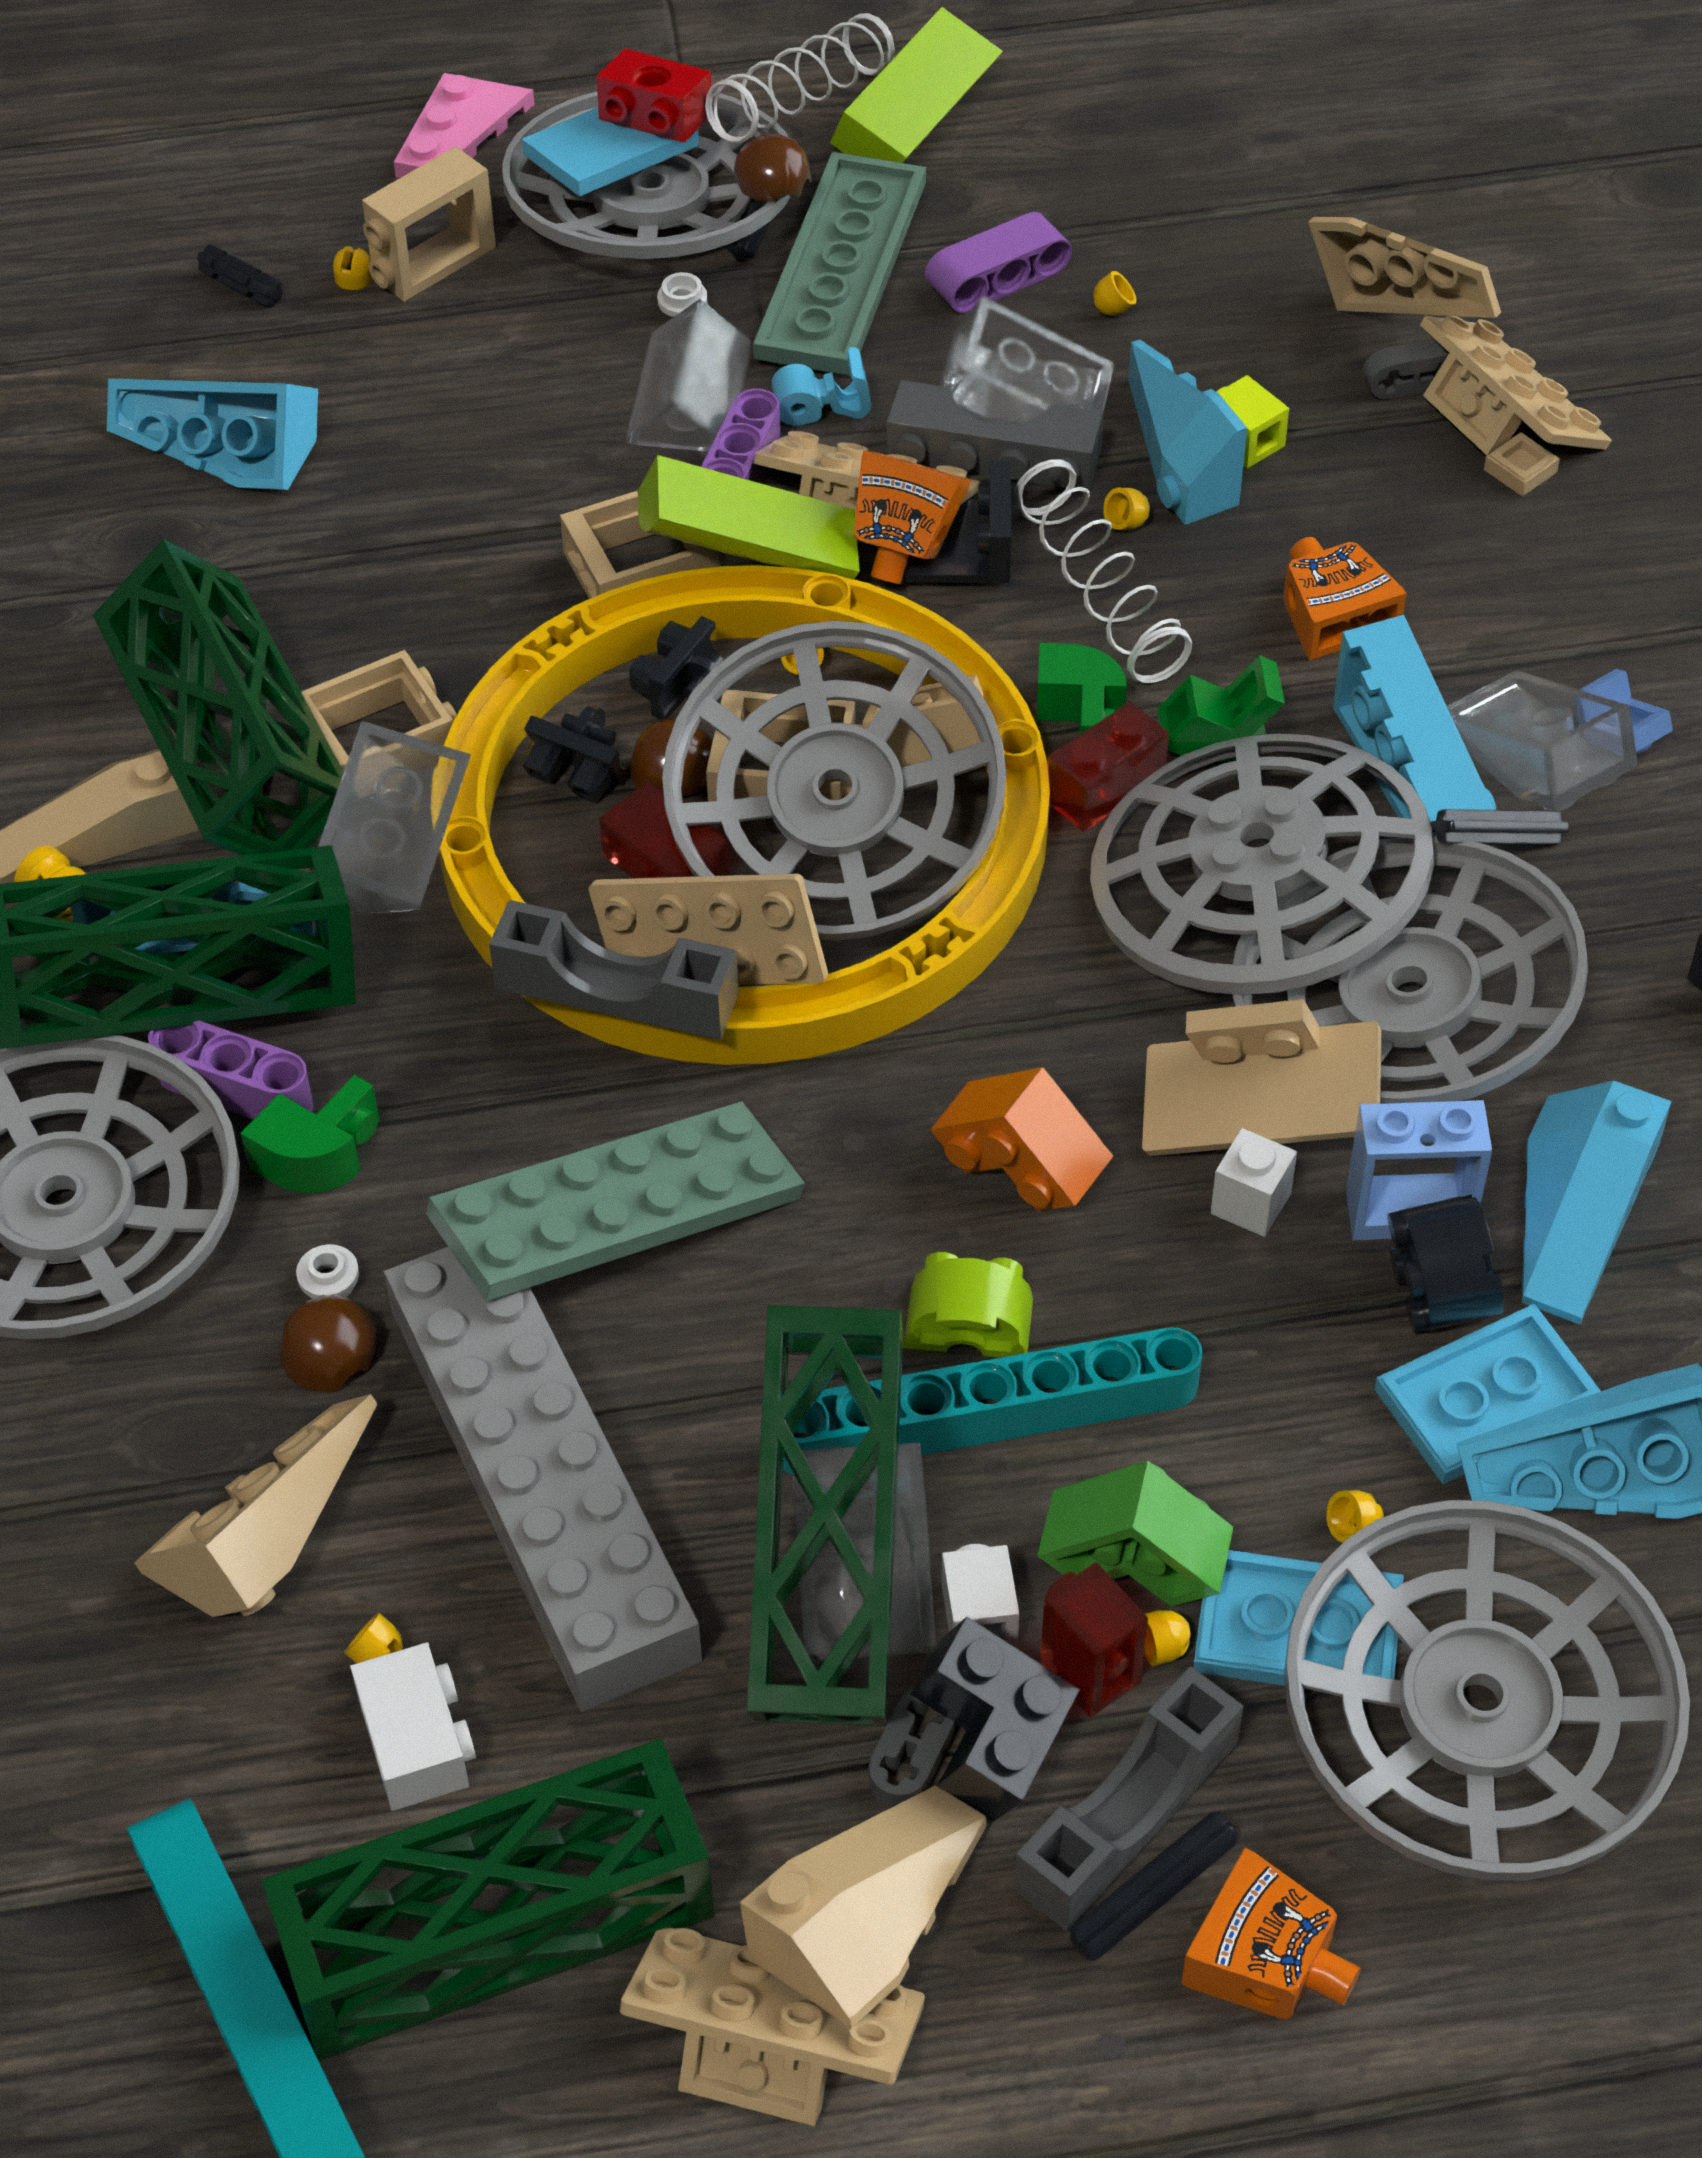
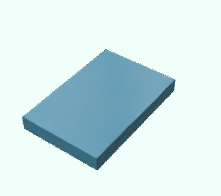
M598 107L522 138L523 155L578 196L585 195L699 146L698 130L683 143L599 120Z
M1535 1304L1377 1377L1374 1388L1443 1485L1464 1475L1456 1443L1601 1392Z
M1229 1550L1220 1594L1202 1598L1193 1668L1200 1674L1285 1686L1284 1664L1288 1634L1302 1595L1322 1563ZM1381 1572L1393 1589L1403 1584L1404 1575ZM1349 1574L1334 1587L1316 1616L1306 1645V1661L1343 1669L1344 1657L1352 1635L1365 1614L1373 1607ZM1388 1624L1379 1631L1369 1647L1363 1664L1362 1674L1394 1679L1398 1636Z

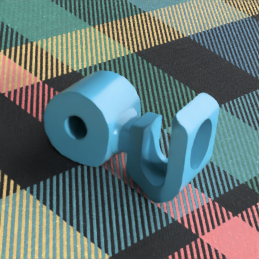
M855 347L848 348L847 358L853 381L843 390L834 381L832 372L826 373L823 376L824 378L818 379L815 377L812 369L806 365L790 364L780 368L772 378L773 394L777 396L780 403V420L792 426L817 422L822 416L821 408L826 404H830L833 412L855 419H861L869 414L871 400L859 349Z

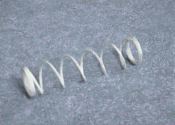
M869 13L858 14L849 19L848 22L839 23L831 28L827 35H814L804 41L801 47L787 48L780 52L773 61H760L750 67L746 74L731 75L725 80L712 85L706 95L705 109L707 119L713 130L722 139L730 143L745 142L753 137L758 127L760 129H770L775 126L778 119V109L786 115L796 116L802 112L805 106V96L814 102L822 103L829 98L832 92V84L840 89H850L858 79V71L866 76H875L881 73L894 58L895 47L893 37L887 25L880 18ZM867 19L875 23L882 30L888 45L885 63L881 44L873 32L865 26L854 22ZM844 27L842 41L831 36L835 31ZM851 27L862 29L876 42L880 52L878 69H869L862 66L855 59L849 44ZM824 39L821 48V59L805 49L813 41ZM828 40L842 46L849 62L854 66L855 75L852 82L847 85L836 82L828 71L825 63V48ZM797 52L795 73L784 64L779 63L780 58L788 53ZM801 53L810 55L817 60L825 71L828 78V90L826 95L821 98L811 96L802 86L798 65ZM771 65L768 73V87L756 77L750 76L753 71L761 66ZM775 66L783 68L798 83L802 102L795 111H787L780 106L775 98L772 89V74ZM734 79H743V82L741 84L734 81ZM747 80L755 81L771 97L774 105V117L772 122L767 125L758 123L757 104L751 93L745 88ZM725 86H731L741 93V102L745 114L751 121V127L743 137H734L727 134L720 124L717 115V102L719 94ZM715 94L714 101H713V108H714V114H713L712 100H713V95ZM745 98L750 106L752 116L748 112Z
M1050 459L1036 464L1026 471L1014 489L1013 501L1024 518L1034 524H1040V541L1045 549L1056 556H1062V573L1067 582L1077 588L1085 589L1083 593L1084 606L1088 613L1099 621L1108 622L1106 626L1107 640L1114 650L1121 654L1129 655L1127 670L1133 680L1140 683H1156L1167 679L1186 663L1192 651V640L1189 634H1187L1186 630L1180 628L1179 620L1169 618L1161 620L1147 629L1141 635L1132 651L1124 650L1116 645L1111 635V624L1113 622L1127 621L1148 610L1155 602L1158 591L1152 585L1136 587L1117 602L1109 618L1102 617L1093 611L1089 604V590L1105 588L1117 583L1132 569L1135 558L1132 553L1126 551L1113 554L1094 569L1086 585L1073 580L1067 572L1066 557L1081 556L1101 546L1110 536L1112 524L1105 519L1091 521L1082 526L1071 537L1064 552H1059L1050 547L1045 539L1044 525L1059 524L1075 517L1088 504L1090 493L1088 489L1083 487L1074 488L1076 485V473L1070 463L1064 460ZM1051 467H1062L1068 470L1070 473L1069 483L1064 492L1048 505L1039 508L1023 506L1022 494L1024 486L1034 475ZM1072 492H1084L1085 500L1079 509L1059 520L1046 521L1049 512L1060 507L1071 496ZM1030 515H1043L1042 520H1037ZM1095 524H1106L1108 528L1107 533L1101 541L1083 551L1068 553L1074 540L1084 530ZM1120 556L1129 558V566L1121 575L1104 584L1090 586L1097 572L1106 563ZM1144 589L1152 591V599L1142 609L1126 617L1113 619L1120 605L1131 595ZM1166 623H1174L1176 626L1164 627L1153 631L1154 629ZM1172 635L1161 645L1147 651H1142L1156 639ZM1177 635L1185 639V646L1181 656L1168 668L1159 673L1146 676L1135 672V661L1139 655L1151 654L1161 650L1170 644Z

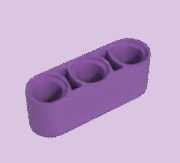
M1031 212L940 250L928 262L925 269V278L956 312L966 313L1056 275L1068 264L1072 255V245L1041 213Z
M750 389L738 394L701 467L762 484L770 467L754 464L755 452L773 443L774 440L781 438L780 403L777 396L765 389Z
M202 1021L192 1022L194 1025L155 1029L149 1032V1044L179 1058L202 1076L219 1097L224 1109L254 1120L279 1093L307 1110L313 1111V1098L306 1064L300 1056L293 1052ZM158 1079L166 1089L181 1094L171 1085Z

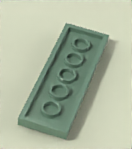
M838 152L831 153L753 342L754 359L786 365L802 364L814 370L851 376L847 358L848 348L855 347L860 352L862 350L925 187L926 167Z
M743 1101L431 1196L429 1197L426 1215L484 1300L489 1301L799 1200L805 1182Z

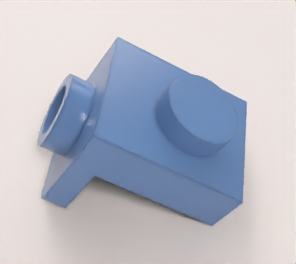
M1614 669L1579 691L1578 695L1588 740L1620 750L1622 753L1633 755L1646 751L1652 746L1653 742L1673 731L1670 711L1632 699L1626 671Z

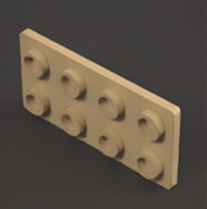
M1425 315L1420 326L1440 343L1449 354L1423 396L1483 453L1489 455L1509 441L1522 420L1548 443L1604 450L1608 448L1612 440L1599 428L1601 421L1591 412L1575 407L1566 398L1568 391L1561 384L1541 376L1534 369L1536 362L1529 355L1507 345L1502 340L1504 333L1497 326L1483 319H1478L1474 323L1464 321L1457 316L1441 318Z
M790 431L788 436L774 440L773 443L755 452L754 464L802 475L799 494L855 509L856 515L861 458L863 451H868V448L865 446L842 442L838 443L837 447L818 443L819 437L814 434ZM888 454V456L917 464V459L901 454ZM945 465L936 467V470L964 478L967 476V471L961 468ZM971 479L962 503L978 493L980 481ZM857 539L858 542H862V543H866V544H871V543L864 542V541H861V540H858V539Z
M800 874L595 880L588 888L605 948L613 952L636 957L655 956L668 951L678 938H684L736 950L738 985L820 984L828 976L804 879Z
M1304 999L1186 1012V1035L1190 1040L1152 1044L1147 1048L1143 1150L1148 1156L1229 1149L1241 1128L1279 1144L1355 1137L1360 1104H1380L1382 1032L1380 1026L1376 1021L1320 1027Z
M667 1928L655 1932L621 1999L620 2013L624 2016L686 2032L678 2091L815 2126L822 2110L828 2069L884 2084L895 2083L922 2013L925 1995L922 1992L904 1988L899 1984L854 2027L850 2028L751 1961L747 1945L739 1946L704 1937L691 1929Z

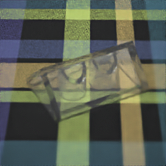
M700 298L652 332L626 435L627 444L709 452L734 399L738 394L742 393L752 349L751 341Z
M361 721L318 847L333 846L350 905L362 913L420 910L471 754Z

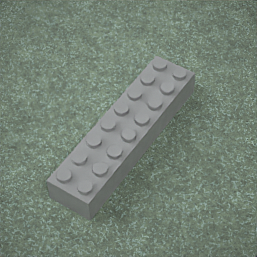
M449 1247L385 1270L384 1276L394 1319L580 1712H584L701 1663L702 1652L699 1623L531 1288L529 1287L485 1301Z

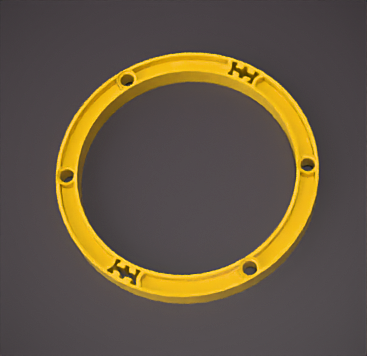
M762 565L709 567L684 570L643 579L609 590L581 602L543 623L505 653L470 692L452 723L441 751L435 777L434 817L442 875L451 905L465 934L491 968L489 943L508 901L525 903L508 880L495 855L490 839V819L498 785L511 757L527 735L524 728L529 718L533 715L541 719L558 702L600 674L638 658L640 655L657 652L659 634L670 620L690 628L701 616L715 621L716 629L710 636L711 640L761 638L767 634L800 624L827 621L869 623L897 630L928 644L955 663L966 676L977 674L983 691L982 697L992 711L1002 739L1006 766L1003 813L995 839L980 866L971 875L961 891L938 915L920 930L894 947L861 963L828 974L823 983L738 987L739 995L721 1040L521 995L535 1007L565 1025L605 1043L656 1057L683 1062L721 1065L769 1064L807 1059L852 1048L890 1034L924 1017L964 989L1005 948L1023 921L1037 891L1045 862L1050 790L1048 764L1041 735L1027 703L1010 677L966 633L935 612L901 595L875 585L831 573L801 568ZM829 647L876 663L899 676L907 665V662L894 656L867 649ZM927 675L921 686L938 683V681Z

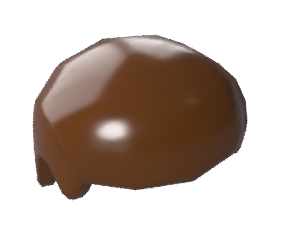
M764 134L756 137L741 149L735 161L734 176L741 192L757 202L776 201L786 195L797 198L801 195L805 181L806 183H811L809 162L804 149L797 141L780 134Z
M669 718L652 723L637 738L629 771L635 787L640 792H643L646 788H653L660 792L664 798L662 777L665 752L676 719ZM697 728L693 735L684 762L681 788L682 797L696 795L707 786L706 770L713 741L706 732Z
M334 1294L330 1296L322 1295L301 1304L290 1314L283 1328L280 1362L287 1377L304 1389L329 1393L338 1392L343 1388L351 1375L360 1370L364 1373L368 1371L371 1359L374 1357L379 1334L371 1315L350 1298Z

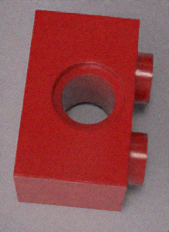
M625 48L596 76L599 120L683 143L708 120L705 102L706 95L712 86L711 71Z

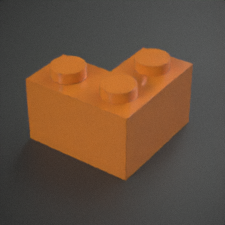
M1043 1067L968 1081L930 1129L943 1145L947 1158L954 1165L961 1168L964 1173L1003 1168L1016 1184L1021 1198L1037 1211L1076 1206L1113 1157Z

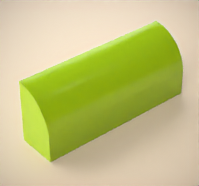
M941 7L844 111L830 143L845 154L903 163L998 59L1003 51Z
M660 455L656 456L638 489V519L641 529L645 532L771 566L801 568L836 574L855 579L859 573L857 539L854 538L855 509Z

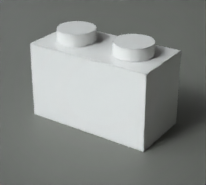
M428 1642L351 1665L358 1700L391 1811L470 1787L465 1762L476 1759L470 1732L465 1719L455 1723L452 1721L448 1704L458 1702L453 1678L448 1663L435 1666Z

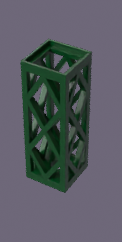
M162 539L96 610L93 617L203 839L241 856L309 848L357 799V796L242 580ZM228 615L240 630L225 626L221 620ZM244 646L250 647L249 652L246 650ZM149 662L155 670L146 668L147 663ZM236 664H237L238 667L245 673L244 679H243V677H242V675H241L239 669L237 668ZM215 667L230 695L214 690ZM156 685L173 690L178 694V709ZM267 699L290 725L272 719L266 712ZM216 714L232 719L231 743ZM171 729L176 733V739H175V737H174V735H173ZM202 729H203V731H204V733H205V735H206V737H207V739H208L210 745L202 738V736H201V731H202ZM292 740L300 742V749ZM196 757L207 769L195 765ZM275 772L300 782L299 808L263 796V784ZM206 783L222 788L227 793L219 799ZM265 810L295 820V822L278 837Z
M332 845L0 884V1049L194 1025L192 1022L196 1021L210 1023L357 1004L350 903ZM310 868V869H311V872L301 871V870H295V869ZM235 881L270 893V895L246 906L209 900ZM177 884V885H175V886H173V887H171V888H169V889H166V890H164V891H157V890H151V889L143 888V887H152V886H160V885ZM82 899L116 911L89 925L54 919ZM22 902L5 910L4 904ZM299 922H315V935L307 936L289 929ZM185 937L200 943L191 950L153 955L136 949L146 941ZM92 952L96 953V954H94L93 956H91L90 958H87V957H86L87 955H89V954L92 953ZM30 955L45 961L35 969L14 972L12 957ZM243 966L282 972V974L255 992L218 979ZM326 980L328 987L309 989ZM91 985L129 991L99 1012L63 999ZM173 999L197 1003L155 1009ZM20 1019L40 1023L21 1026Z
M767 1305L747 1712L754 1721L887 1726L904 1334L901 1310ZM789 1355H809L787 1388ZM854 1357L882 1358L881 1403L878 1401ZM837 1370L870 1429L825 1494L793 1434ZM785 1457L814 1512L779 1563ZM878 1467L872 1579L841 1520ZM830 1539L864 1603L817 1672L783 1607ZM776 1628L807 1686L773 1684ZM870 1639L868 1688L838 1687Z
M662 1738L261 1879L318 2061L652 1940L657 1930L686 1928L715 1917L709 1855ZM639 1771V1775H629ZM558 1805L587 1809L559 1829L537 1830ZM477 1829L470 1835L457 1836L465 1832ZM627 1832L616 1845L599 1842ZM653 1833L660 1852L639 1848ZM476 1857H485V1858L480 1859V1860L474 1859V1858H476ZM567 1858L600 1863L588 1878L556 1873ZM536 1864L532 1869H531V1868H526V1867H529V1866H532V1865ZM384 1867L415 1871L390 1889L363 1891ZM489 1884L515 1888L494 1913L467 1909ZM305 1890V1891H303L302 1893H300L299 1895L296 1896V1892ZM538 1891L557 1894L527 1905ZM452 1894L444 1905L428 1903ZM615 1907L596 1930L571 1926L596 1908ZM398 1919L427 1923L412 1941L383 1937ZM364 1926V1928L360 1932L350 1931L358 1927ZM451 1927L460 1929L445 1935ZM508 1937H511V1938L508 1939L507 1941H500V1940L506 1939V1938H508ZM313 1947L341 1951V1953L321 1973ZM365 1956L379 1958L371 1962L357 1966V1964ZM443 1970L425 1992L397 1988L420 1972Z

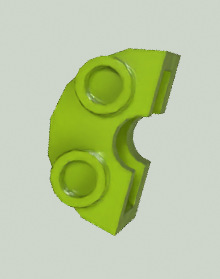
M936 1252L927 1256L924 1268L916 1274L911 1286L903 1348L947 1352V1349L953 1345L967 1344L978 1348L983 1356L1001 1358L1027 1353L1034 1298L1030 1285L1022 1278L1023 1267L1018 1262L1009 1258H995L985 1261L976 1258H958L956 1255L948 1252Z

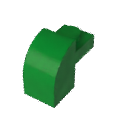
M1040 643L1036 721L1080 722L1079 763L1101 764L1102 742H1113L1114 723L1124 724L1127 684L1123 670L1112 657L1089 646Z
M1259 655L1226 689L1189 675L1157 708L1164 749L1182 756L1214 743L1247 736L1266 735L1264 723L1274 717L1285 704L1277 662ZM1236 757L1219 760L1216 762L1236 761Z
M354 1075L317 1115L279 1093L240 1133L248 1168L284 1189L299 1193L325 1192L348 1183L361 1172L356 1146L364 1144L371 1138L380 1121L374 1087Z

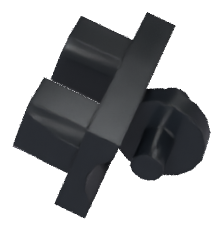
M701 616L690 628L670 620L661 630L657 639L658 655L665 657L663 662L646 655H640L630 666V686L633 690L650 698L652 716L661 720L668 719L685 698H689L692 691L710 671L724 661L721 656L717 655L710 639L711 634L716 629L715 621Z
M589 705L579 716L569 712L565 713L561 721V727L531 715L524 728L531 743L525 754L522 766L527 774L534 779L552 784L563 763L572 765L575 769L567 782L569 789L577 796L596 804L611 782L623 786L630 774L629 769L619 763V751L611 747L616 740L617 733L605 727V711L599 707Z

